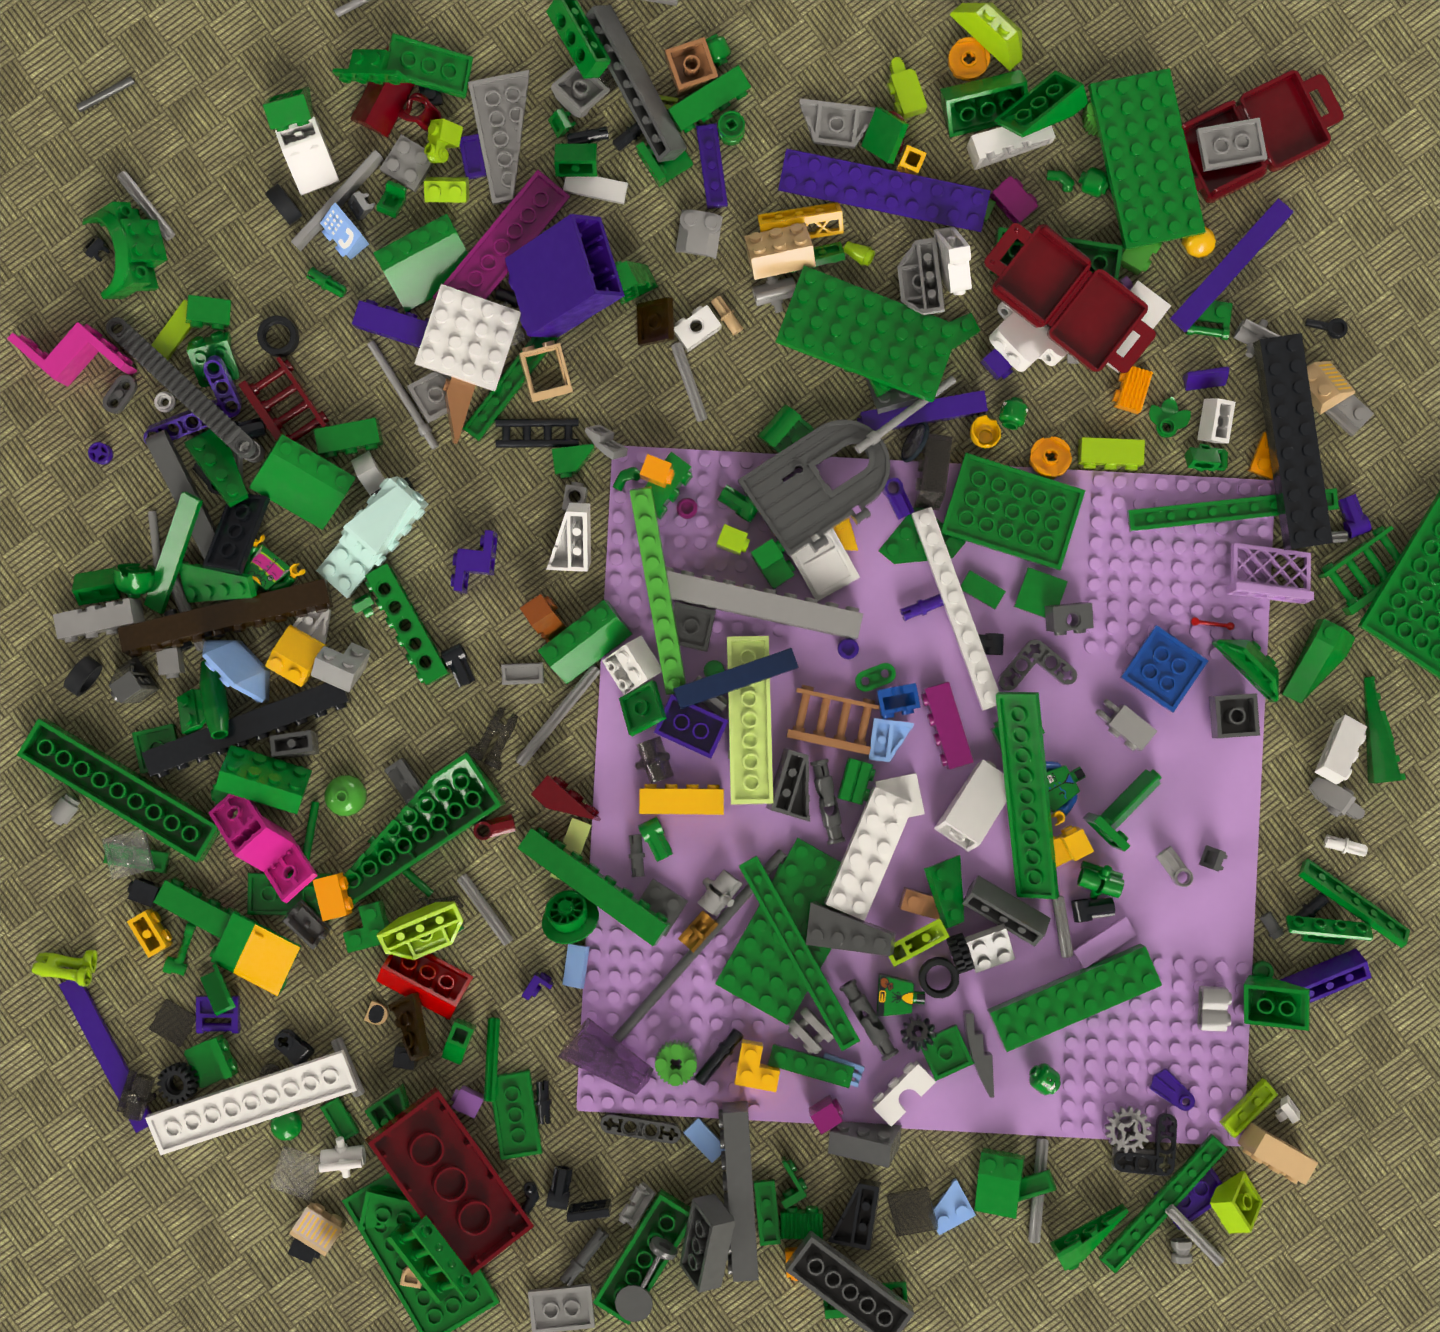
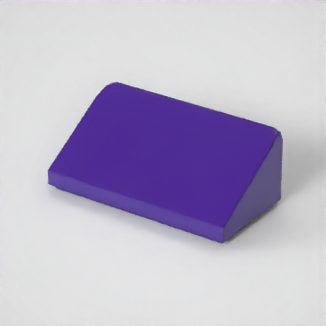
M1229 367L1187 372L1183 376L1184 388L1186 391L1224 386L1227 383Z

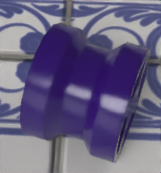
M96 442L88 449V456L93 462L105 465L113 459V450L106 444Z

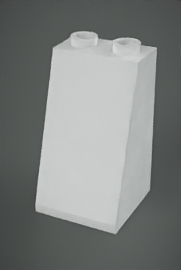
M980 761L934 829L968 852L979 846L1007 802L1004 772L1002 773L996 769V765L990 761Z

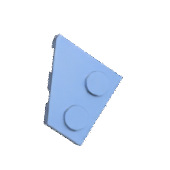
M873 718L870 740L871 749L868 760L890 762L913 728L914 723Z
M956 1178L952 1180L950 1187L945 1194L943 1193L938 1204L929 1213V1217L939 1235L976 1216Z

